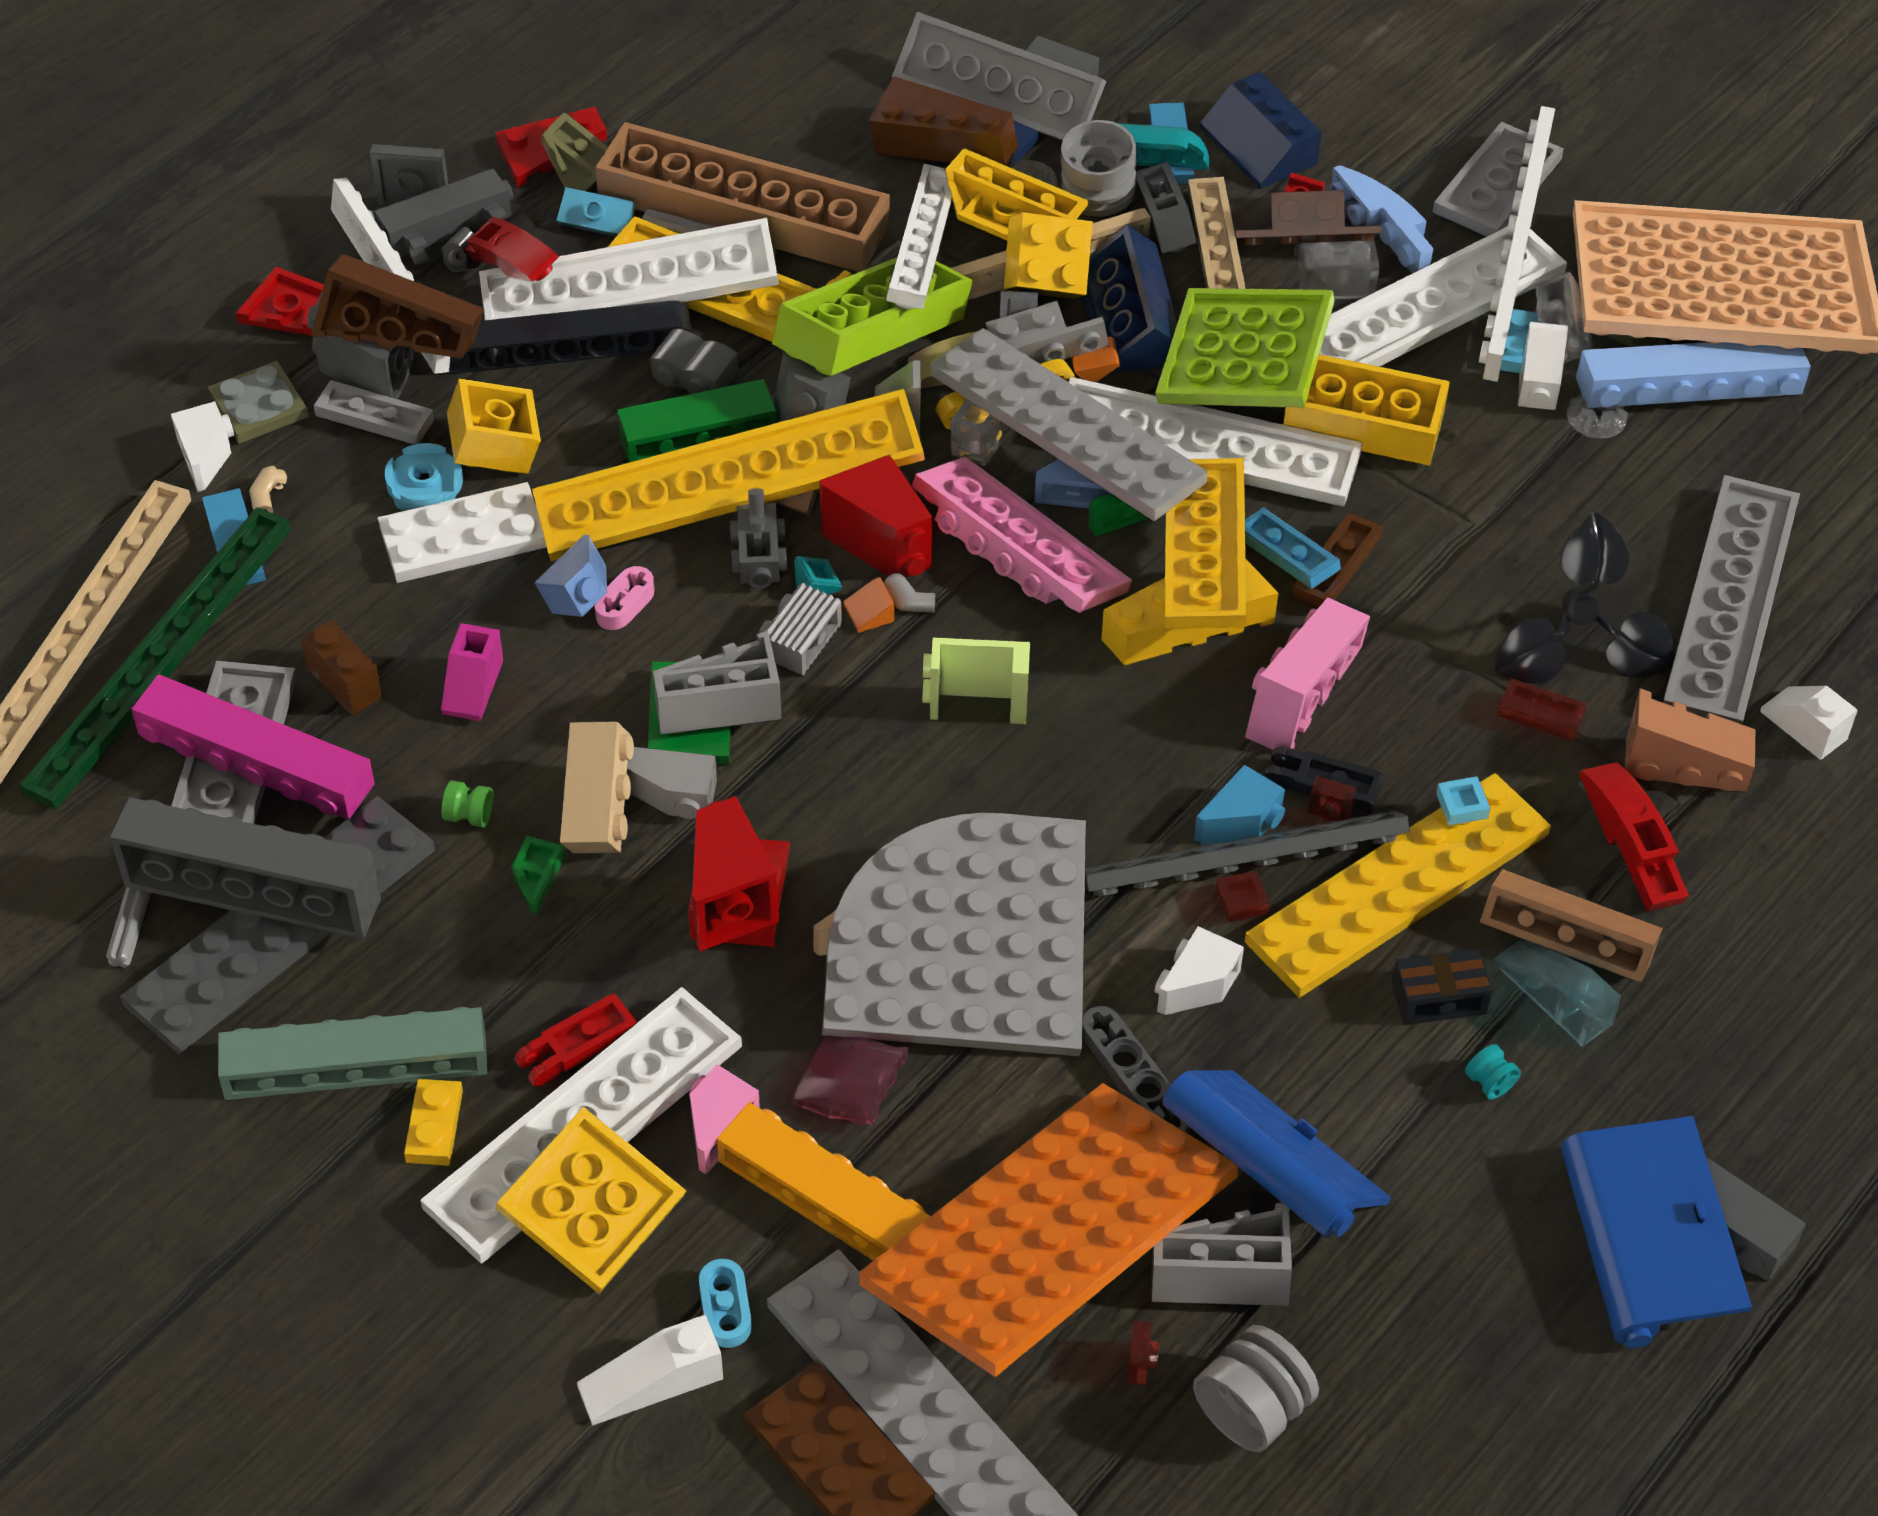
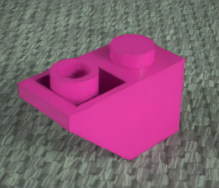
M460 624L448 656L441 706L442 715L481 721L504 661L499 630Z

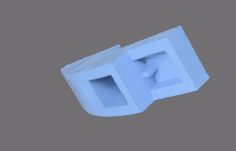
M1341 165L1333 168L1332 183L1329 186V191L1344 190V211L1351 223L1357 227L1381 226V234H1379L1381 240L1390 246L1398 256L1400 263L1407 267L1412 274L1431 264L1433 247L1424 238L1426 220L1401 196L1378 181Z

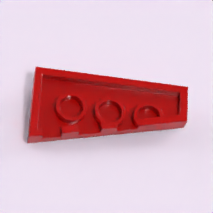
M275 267L236 312L237 322L239 324L311 336L312 329L307 326V315L310 307L316 305L323 291L324 284Z

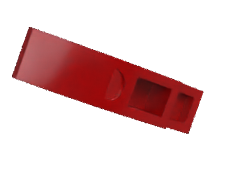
M492 217L467 241L469 245L464 249L473 261L497 265L507 277L529 282H537L544 279L552 271L553 267L551 265L559 258L552 249L528 232L496 217Z
M1618 762L1581 770L1579 776L1608 844H1618L1646 911L1684 903L1689 894L1673 860L1679 853V850L1660 813L1640 784Z

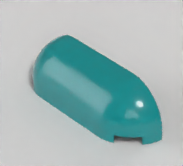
M1117 123L1125 127L1134 137L1136 144L1135 166L1152 167L1168 162L1169 166L1197 170L1209 169L1208 150L1201 138L1194 132L1182 127Z

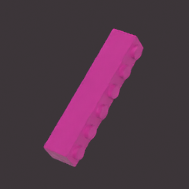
M159 674L131 709L138 734L145 740L167 745L186 757L194 756L210 763L220 771H230L238 774L254 785H264L277 790L288 799L304 801L316 806L321 812L328 815L335 814L349 820L374 786L370 759Z

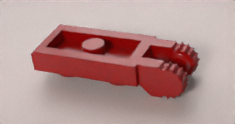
M612 993L541 1032L540 1037L529 1042L526 1046L524 1045L516 1052L514 1060L520 1068H527L543 1060L547 1053L550 1052L552 1057L533 1067L530 1074H528V1079L534 1087H541L557 1079L562 1071L566 1072L604 1051L638 1022L618 996Z

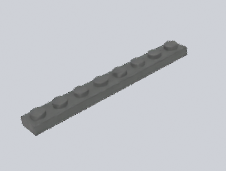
M1389 811L1085 868V889L1089 892L1093 891L1094 896H1105L1117 893L1118 886L1134 884V888L1153 887L1159 884L1158 879L1174 876L1175 881L1191 880L1199 877L1198 871L1214 869V873H1229L1238 870V864L1253 861L1255 866L1271 865L1279 862L1278 856L1293 854L1294 858H1309L1318 855V849L1333 846L1334 851H1346L1357 848V842L1372 839V842L1375 844L1389 843L1396 839L1397 834L1410 832L1408 816L1398 811Z

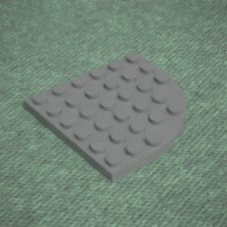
M1005 813L961 814L920 825L883 846L856 873L845 890L835 912L826 956L822 1035L1079 1056L1082 1050L1086 821Z

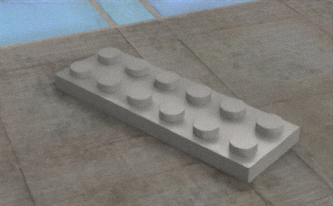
M917 12L892 77L895 76L1011 112L1014 121L1063 141L1064 136L1071 128L1092 120L1106 84L1104 79L920 12Z
M216 661L206 694L284 725L297 681L296 670L289 667ZM194 756L186 757L171 806L182 809L194 808L206 814L224 818L236 817L243 822L255 824L266 786L254 785L245 777L230 771H220L210 763Z

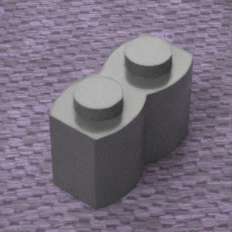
M672 329L650 358L652 376L660 384L666 387L685 388L690 394L727 387L739 371L737 352L719 342L704 341L699 336L682 329Z

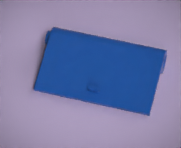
M1233 1070L1186 1071L1171 1084L1164 1095L1163 1106L1325 1238L1331 1237L1333 1234L1338 1237L1343 1235L1355 1219V1215L1352 1213L1355 1208L1387 1205L1391 1200V1197L1315 1137L1318 1132L1317 1129L1302 1118L1298 1122L1295 1121Z
M1693 1116L1585 1131L1569 1136L1561 1143L1564 1162L1616 1342L1625 1344L1628 1348H1641L1652 1342V1337L1659 1332L1662 1324L1751 1311L1750 1298ZM1695 1207H1696V1210H1697V1213H1698L1700 1222L1697 1220V1216H1696V1213H1695V1210H1694Z

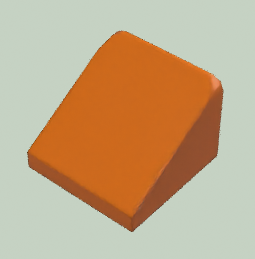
M1111 336L1107 337L1109 343L1107 347L1071 357L1075 373L1084 380L1097 382L1118 368L1120 363L1114 338Z
M880 577L872 580L843 601V606L857 633L894 622V602Z

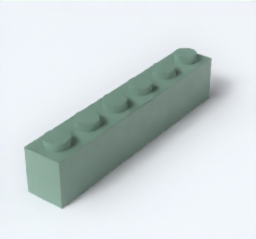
M457 1007L448 1011L427 1013L414 1011L406 1015L385 1017L372 1015L364 1019L344 1021L330 1019L313 1024H282L271 1028H239L234 1031L219 1032L218 1077L225 1100L416 1082L418 1079L436 1080L488 1074L486 1035L481 1007Z

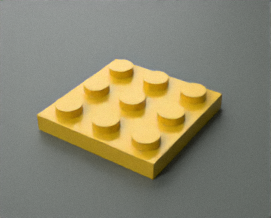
M582 1107L501 1197L495 1209L600 1294L684 1197L686 1190L585 1107Z

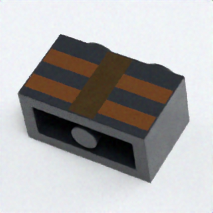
M1453 949L1446 953L1425 956L1413 954L1402 959H1396L1392 987L1403 1025L1487 1014L1492 988L1480 949Z

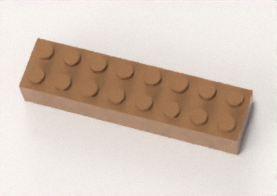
M624 122L595 167L598 194L634 201L636 205L635 210L646 212L647 209L651 208L715 227L767 218L771 243L775 249L857 272L866 269L890 226V194Z

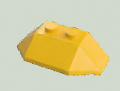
M965 148L945 169L957 219L1004 240H1008L1009 218L1024 212L1077 219L1088 206V200Z

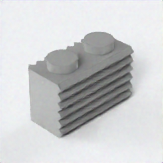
M801 583L792 595L785 594L779 604L776 617L773 621L766 620L759 631L761 633L768 630L775 664L805 675L810 664H813L814 659L821 653L822 648L825 647V644L829 642L833 633L841 625V601L839 598L834 599L832 595L827 596L825 592L820 593L818 589L814 590L811 586L807 587L804 583Z

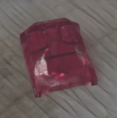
M826 1036L801 1079L793 1098V1105L831 1119H847L859 1125H873L879 1114V1106L882 1100H885L887 1097V1090L896 1082L897 1071L902 1068V1063L905 1064L908 1058V1048H896L859 1037Z

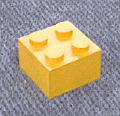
M1024 212L1010 217L1003 290L1038 292V295L1068 299L1086 295L1093 221Z
M458 379L447 410L454 463L470 467L476 466L528 474L541 442L532 390Z

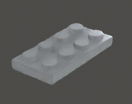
M1501 122L1434 201L1432 212L1486 237L1507 227L1510 214H1517L1516 212H1511L1515 191H1523V189L1517 188V182L1521 166L1528 167V165L1522 164L1526 143L1533 144V141L1527 140L1528 133ZM1548 142L1539 186L1562 159L1564 148Z

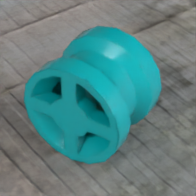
M1493 1044L1484 1048L1473 1057L1466 1067L1465 1074L1472 1081H1479L1482 1085V1092L1489 1100L1502 1096L1513 1087L1521 1075V1070L1515 1063H1508L1504 1059V1052L1497 1044Z

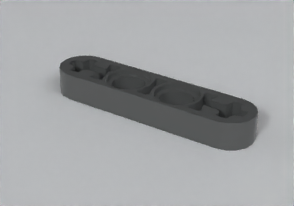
M1097 1006L1089 1009L1082 1020V1038L1122 1094L1164 1120L1165 1114L1172 1122L1180 1120L1166 1107L1165 1113L1161 1109L1164 1107L1162 1103L1164 1095L1171 1084L1118 1013L1106 1006ZM1098 1023L1102 1028L1109 1026L1108 1037L1100 1028L1093 1030L1094 1024ZM1120 1052H1128L1136 1058V1062L1131 1066H1120L1113 1061V1056ZM1145 1083L1153 1084L1159 1089L1160 1094L1154 1098H1144L1137 1093L1136 1089ZM1180 1120L1178 1128L1190 1135L1191 1128Z

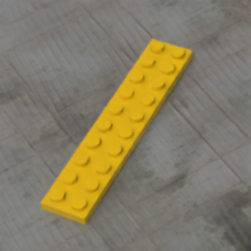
M901 389L532 489L548 554L550 560L553 561L565 554L583 535H589L596 549L735 512L737 511V506L749 504L748 491L753 488L762 489L764 491V503L819 489L820 480L889 454L898 467L923 461L925 458L905 391Z

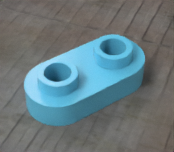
M713 1260L703 1267L699 1275L703 1315H706L718 1346L732 1348L744 1343L751 1333V1314L744 1272L732 1260ZM720 1284H726L730 1287L726 1291L715 1289ZM725 1324H733L736 1326V1328L731 1331H724L721 1329V1327Z

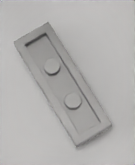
M330 380L314 404L315 415L410 444H419L434 421L433 409Z

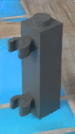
M494 168L375 210L376 223L381 231H385L389 244L394 251L399 253L400 257L409 254L413 263L419 265L429 261L424 248L451 239L462 227H467L473 231L481 228L492 217L502 220L511 217L510 201L514 199L508 181H502Z

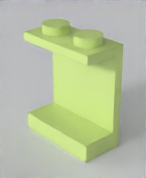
M933 638L932 654L924 653L923 678L930 679L923 680L922 703H930V720H938L939 696L952 695L1011 698L1010 723L1026 724L1030 642Z

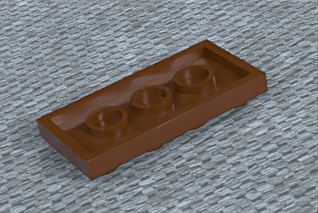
M817 1360L744 1413V1423L827 1516H914L935 1500L934 1489Z

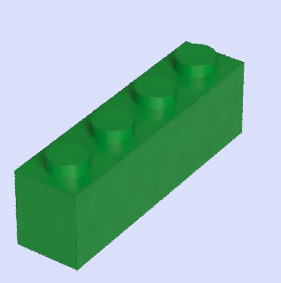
M764 379L617 410L619 434L629 463L712 441L716 437L723 438L776 423V410Z

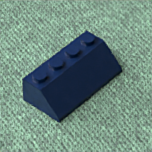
M1127 224L1090 254L1087 293L1082 296L1088 321L1103 317L1107 337L1111 336L1115 339L1120 366L1110 373L1159 367L1166 361L1177 327V320L1157 246L1150 239Z

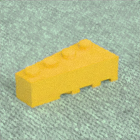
M1245 559L1246 626L1257 623L1261 627L1274 624L1278 592ZM1165 578L1104 609L1101 640L1124 665L1170 653L1173 647L1185 643L1192 646L1206 643L1207 637L1227 632L1228 636L1242 633L1244 627L1165 629Z

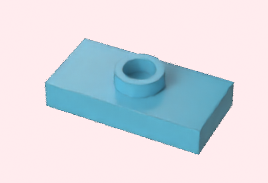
M565 187L556 221L562 226L617 237L633 218L636 205L634 201Z

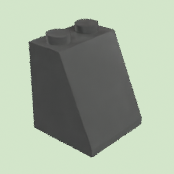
M322 292L316 305L311 306L308 311L307 326L312 330ZM328 335L325 338L313 337L312 352L317 355L319 371L339 383L399 399L416 360L415 351L410 347H381L380 343L362 340H359L357 343L342 341V337Z

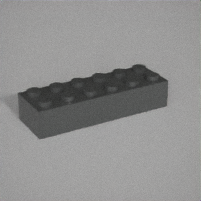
M129 797L110 836L124 886L132 889L361 939L365 938L381 900L372 850L357 843L336 842L315 834L304 835L294 833L273 825L262 826L243 822L236 817L224 818L206 814L194 808L182 809L164 805L156 800L145 801Z

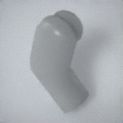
M898 573L891 574L884 581V585L898 610L935 612V593L915 592L906 578Z

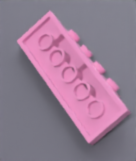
M966 456L915 474L911 487L922 494L928 502L939 507L935 521L938 522L941 531L962 540L971 554L979 555L990 561L999 575L1015 580L1021 585L1023 592L1027 596L1034 597L1045 604L1060 598L1067 607L1080 613L1128 593L1132 579Z

